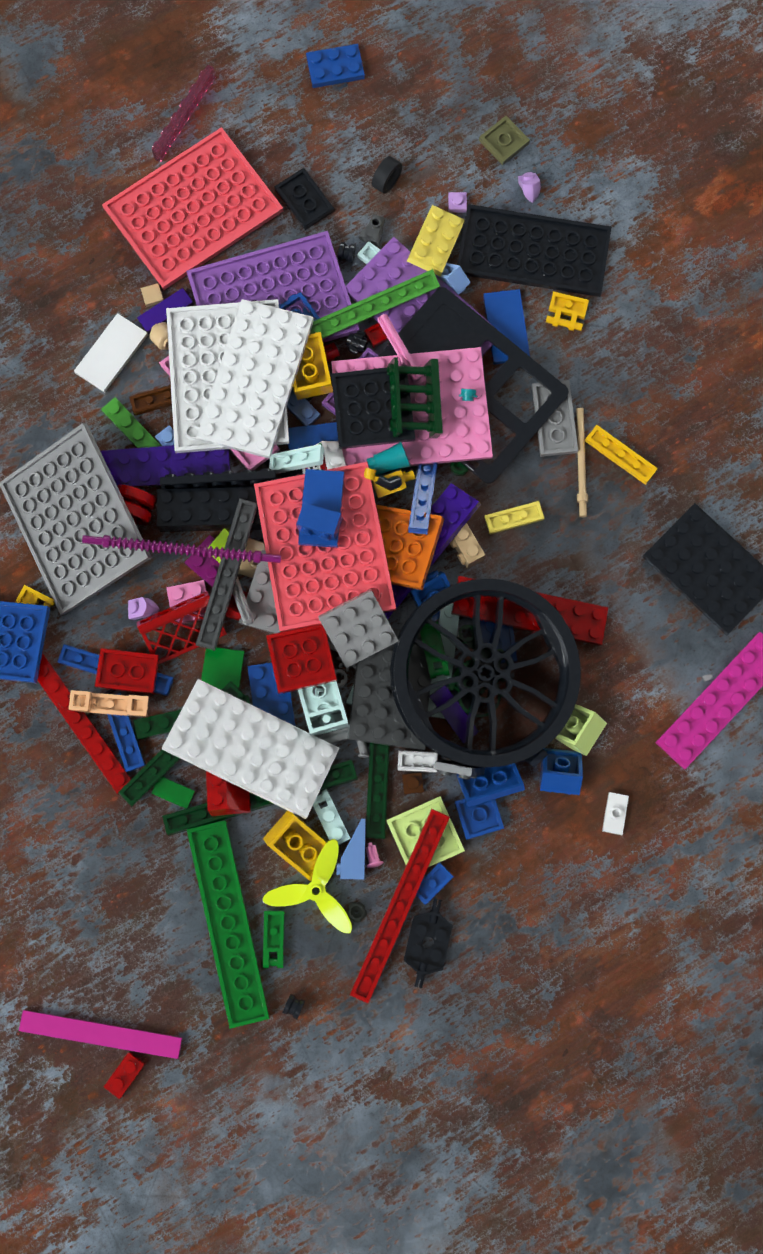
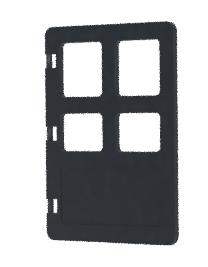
M445 287L438 288L398 333L410 354L481 347L484 342L489 341L508 357L504 365L485 385L488 412L514 432L515 437L490 465L486 464L483 460H475L480 465L474 468L468 461L460 462L486 484H491L498 478L569 394L568 388ZM389 343L378 357L397 355L391 343ZM518 368L525 370L551 392V396L527 423L522 422L494 398L495 394Z

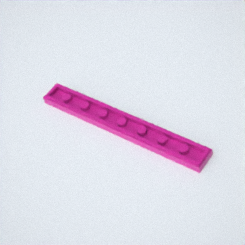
M23 1010L19 1027L21 1032L179 1059L183 1039L177 1036Z

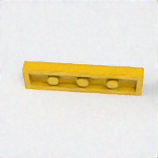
M598 425L593 428L585 439L586 443L645 485L658 469Z

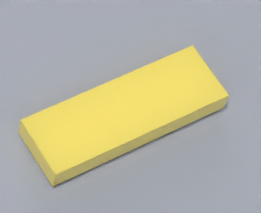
M539 501L484 516L490 535L545 519Z

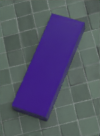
M182 288L138 316L137 319L149 334L155 324L167 322L166 308L189 307L194 304Z
M443 685L429 695V698L438 707L453 695L446 685ZM456 701L450 707L440 711V713L461 742L465 743L468 716ZM475 725L473 729V736L479 732Z

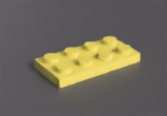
M432 205L407 262L426 271L433 269L435 275L441 276L465 220Z

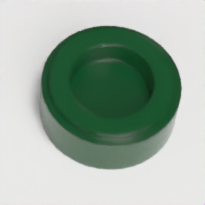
M451 462L450 470L456 476H463L469 470L460 462Z

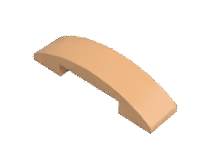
M71 690L68 710L120 716H147L149 696H125Z

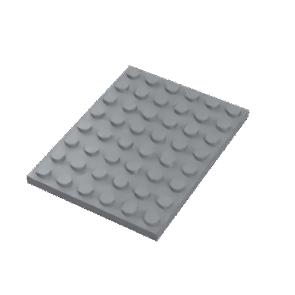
M82 423L0 482L3 494L60 615L67 614L152 558L146 549L143 551L138 549L136 551L135 548L130 550L127 547L124 550V547L120 549L117 546L115 548H112V546L104 548L102 545L82 543L83 535L96 537L108 535L111 538L115 536L116 539H119V537L125 539L127 537V540L133 538L134 541L136 539L142 541L143 539L87 424Z

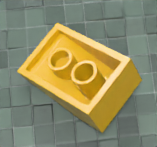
M321 332L309 334L293 385L297 400L333 392Z
M287 810L263 838L273 851L309 881L312 880L316 860L327 842L303 820Z

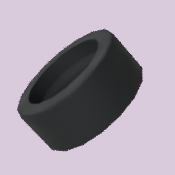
M387 156L374 173L371 183L372 187L383 194L389 192L400 177L403 167L402 163L392 156Z

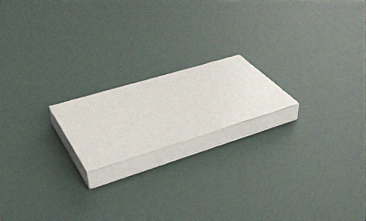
M117 313L74 370L75 374L105 393L147 338L148 333Z

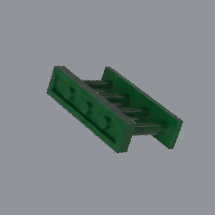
M394 357L387 365V375H390L392 409L390 430L393 431V438H397L402 433V430H427L430 438H438L443 433L438 359H430L424 367L398 366V357ZM399 374L424 375L426 377V384L399 385ZM400 392L425 393L427 395V403H400ZM401 411L426 412L429 421L402 422Z

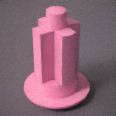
M369 842L367 844L368 847H366L369 864L366 867L375 868L381 866L384 862L379 859L376 845Z

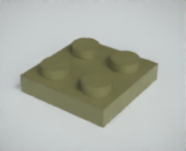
M507 116L503 117L479 137L481 144L502 165L530 143L527 136Z

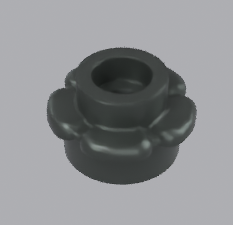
M360 902L351 903L348 907L347 915L354 922H360L367 915L364 904Z

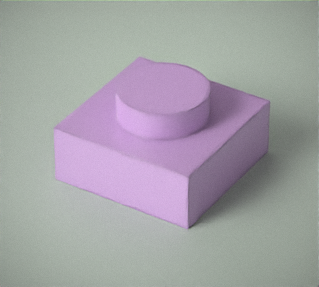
M448 192V212L466 213L467 192Z

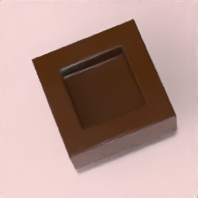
M422 773L402 775L404 795L424 793Z

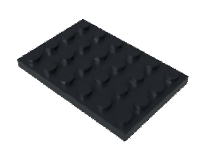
M696 503L642 556L726 636L763 599V565Z

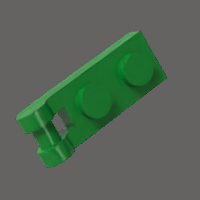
M425 624L420 631L422 642L445 655L441 633ZM425 651L431 679L437 678L436 676L450 675L447 662L435 658ZM441 662L442 667L434 668L433 663Z
M264 911L263 968H270V966L284 968L285 911ZM270 952H277V958H270Z

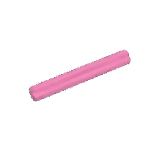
M383 314L379 316L377 320L404 366L417 367L388 315ZM409 374L412 381H417L422 377L420 374Z

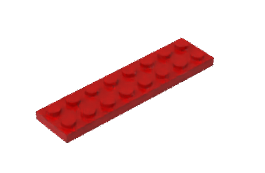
M458 576L457 584L475 579ZM536 592L560 613L576 641L602 645L608 607ZM481 596V621L495 623L496 597ZM473 597L454 602L451 614L473 619ZM503 601L502 625L533 632L540 629L530 612L513 602Z

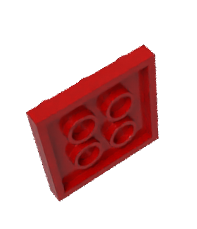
M322 624L266 635L279 694L337 681L327 634Z

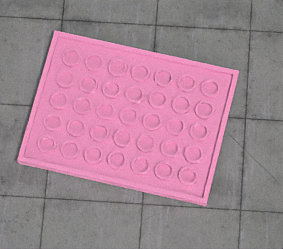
M481 347L410 354L417 367H424L430 359H438L443 433L438 438H430L427 430H414L415 441L402 442L410 466L492 459ZM398 355L331 361L332 374L387 368L394 357H398ZM398 357V366H404ZM408 374L409 385H425L426 377L422 375L419 380L412 381ZM461 389H474L478 397H475L474 401H462V397H459V395H461ZM410 393L411 403H427V395L425 393ZM412 411L413 422L429 421L426 412ZM397 443L342 449L345 464L348 466L367 462L368 458L374 457L373 455L385 451Z

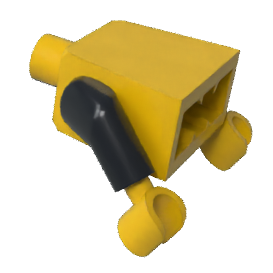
M365 468L364 477L372 481L378 498L407 488L405 482L415 480L413 469L405 471L397 469L376 476V470Z

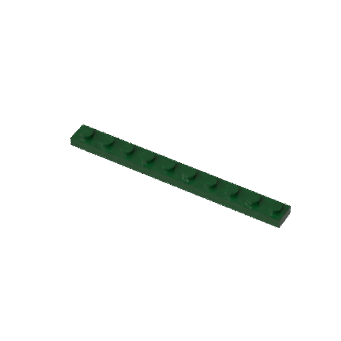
M349 760L332 765L320 791L358 780L353 761ZM250 792L251 811L275 805ZM207 803L162 817L166 834L171 836L187 831V829L215 823L241 814L211 816L208 812Z

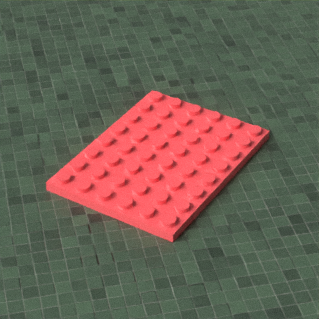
M222 127L102 204L104 210L163 290L185 277L187 270L202 266L284 212L281 204Z
M368 462L328 469L329 471H344L345 473L341 506L342 522L339 529L338 548L298 544L299 530L296 523L302 508L305 474L254 484L266 554L281 555L280 563L268 562L280 632L321 624L318 618L319 615L372 589L384 613L396 610L371 480L364 477L365 468H368Z

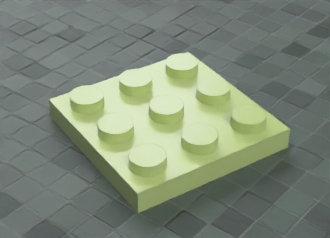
M441 796L386 820L405 865H407L430 810L434 809L449 816ZM450 818L428 867L465 851Z

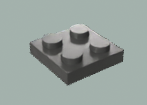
M453 760L435 761L434 769L440 770V774L450 776L452 774H459V778L463 779L477 778L478 775H484L485 767L466 765Z

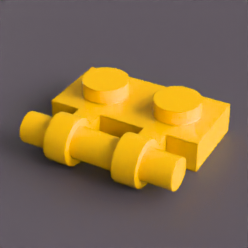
M553 291L548 311L554 312L555 316L547 315L546 323H550L555 327H567L571 331H574V329L581 331L583 324L576 322L577 318L584 320L589 300ZM560 315L571 316V321L560 318Z

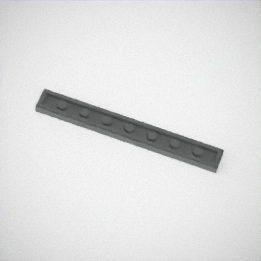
M239 498L224 550H227V548L232 550L234 548L235 551L240 549L243 552L246 549L258 509L257 503ZM225 557L221 559L196 646L216 650L242 559L239 561L236 558L234 560H231V558L226 560Z

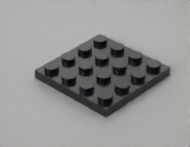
M387 368L331 374L339 449L415 441L414 430H402V433L397 438H393V431L390 430V421L392 420L390 375H387ZM399 374V385H409L408 374ZM400 392V403H411L410 393ZM401 411L402 422H413L412 411Z

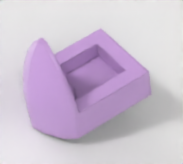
M528 172L518 176V183L525 197L534 203L540 193V179L536 173Z
M140 597L128 600V619L130 620L149 617L160 610L157 604L149 598Z

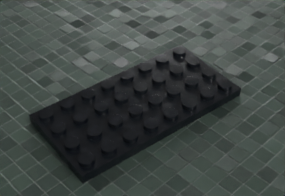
M468 204L457 265L462 268L466 276L601 297L612 227Z

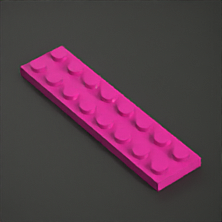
M758 632L655 742L684 770L763 686V634L761 632Z

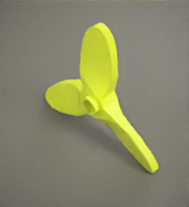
M332 839L328 841L321 850L314 866L312 881L309 884H289L277 887L264 895L263 902L270 906H291L311 899L316 902L322 914L335 928L343 933H351L352 923L345 909L326 891V884L334 872L338 859L339 845L337 840ZM313 888H319L320 892L314 893Z

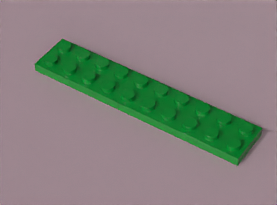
M223 820L187 829L229 1028L270 1019L227 822Z

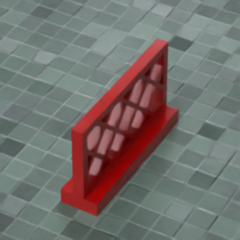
M208 591L137 622V628L150 654H155L158 646L168 650L166 656L159 659L158 665L199 647L190 638L193 630L196 632L200 631V629L195 628L198 618H204V616L200 615L202 608L208 605L210 598ZM191 615L195 617L192 626L182 623L184 616ZM171 622L178 625L174 634L164 631L166 624ZM180 626L191 629L187 639L177 636ZM222 626L219 638L227 635L224 626ZM152 630L159 632L157 642L149 640L146 633ZM162 634L173 637L170 646L159 643ZM175 638L185 641L182 649L172 648Z

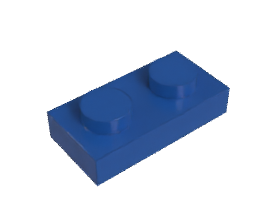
M439 862L423 878L416 896L427 905L454 876Z

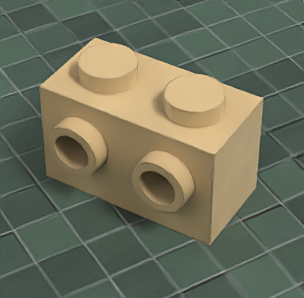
M466 523L450 542V545L453 549L457 550V556L461 564H465L466 568L469 569L484 561L485 553Z

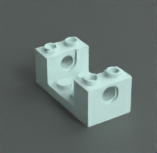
M337 681L317 685L324 688V693L321 696L313 694V689L316 686L298 690L310 735L318 736L349 727Z

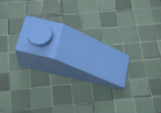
M366 819L360 820L341 857V863H337V875H340V879L365 880Z

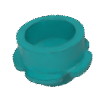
M461 389V395H459V397H462V401H474V398L478 397L474 389Z

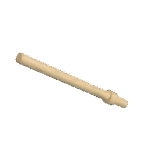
M577 408L579 486L577 503H579V517L584 518L587 517L588 494L586 493L584 408Z

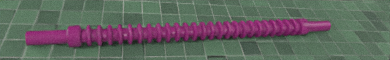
M83 535L82 543L102 545L104 548H109L110 546L115 548L117 546L118 549L124 547L125 550L128 547L130 550L135 548L136 551L138 549H141V551L146 549L147 552L149 550H152V552L157 550L158 553L163 551L164 554L166 552H169V554L175 552V555L181 553V555L186 553L187 556L189 554H192V556L197 554L198 557L203 555L204 558L206 556H209V558L214 556L215 559L217 557H220V559L225 557L226 560L228 558H231V560L236 558L237 561L243 559V562L247 559L248 562L253 560L254 563H260L261 561L281 562V555L263 554L261 551L253 553L251 550L246 552L244 549L242 552L240 549L235 551L234 548L232 550H229V548L224 550L223 547L221 549H218V547L213 549L212 546L207 548L206 545L202 548L201 545L196 547L195 544L193 546H190V544L184 546V543L173 545V542L167 544L165 541L163 544L161 541L156 543L155 540L153 542H150V540L145 542L144 539L142 541H139V539L134 541L133 538L127 540V537L125 539L121 537L116 539L115 536L111 538L108 535L103 537Z

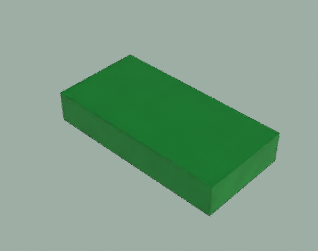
M162 777L155 784L151 794L187 809L196 791Z

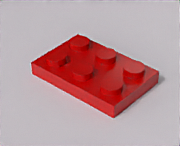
M101 648L95 687L154 694L160 656Z

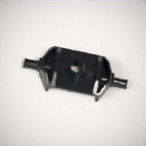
M434 898L430 912L413 916L404 961L416 971L417 977L414 987H418L419 984V988H423L425 976L442 971L453 925L440 915L439 911L442 902L440 899L437 904V899ZM425 937L433 939L434 945L432 948L426 949L423 947L422 941Z

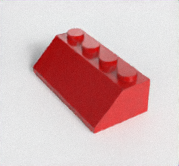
M206 771L207 807L211 816L251 813L249 791Z

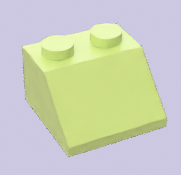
M575 704L568 722L555 739L572 750L587 756L607 723L596 712Z

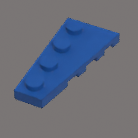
M336 422L288 428L289 444L287 445L289 450L313 446L321 441H338Z

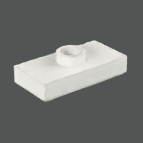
M399 751L398 771L437 773V770L434 769V764L438 760V754L435 752Z
M608 793L602 832L623 835L629 796Z

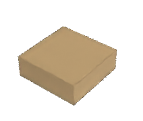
M158 283L141 288L146 307L163 301Z

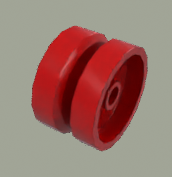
M123 484L118 485L117 487L135 524L149 525L152 515L148 510L155 508L157 498L139 488Z

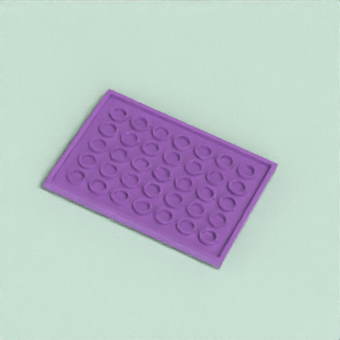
M328 231L187 270L197 306L238 303L242 299L247 301L278 299L281 305L291 295L298 294L299 292L303 294L320 318L351 305ZM299 300L285 310L299 309L303 313L305 306ZM356 324L322 339L323 343L360 331L359 326Z

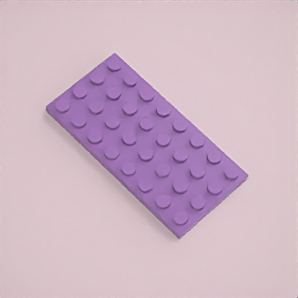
M393 237L346 285L349 297L355 302H359L427 271L407 262L410 251ZM435 275L440 287L447 288L461 301L468 305L472 310L479 314L454 290H452L444 281H442L437 275ZM436 290L376 315L373 318L378 322L379 316L383 314L388 315L397 333H399ZM489 341L484 342L481 346L482 357L493 345Z

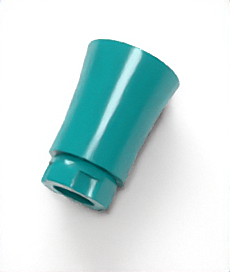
M402 442L367 459L369 468L376 470L375 476L400 468L411 467Z

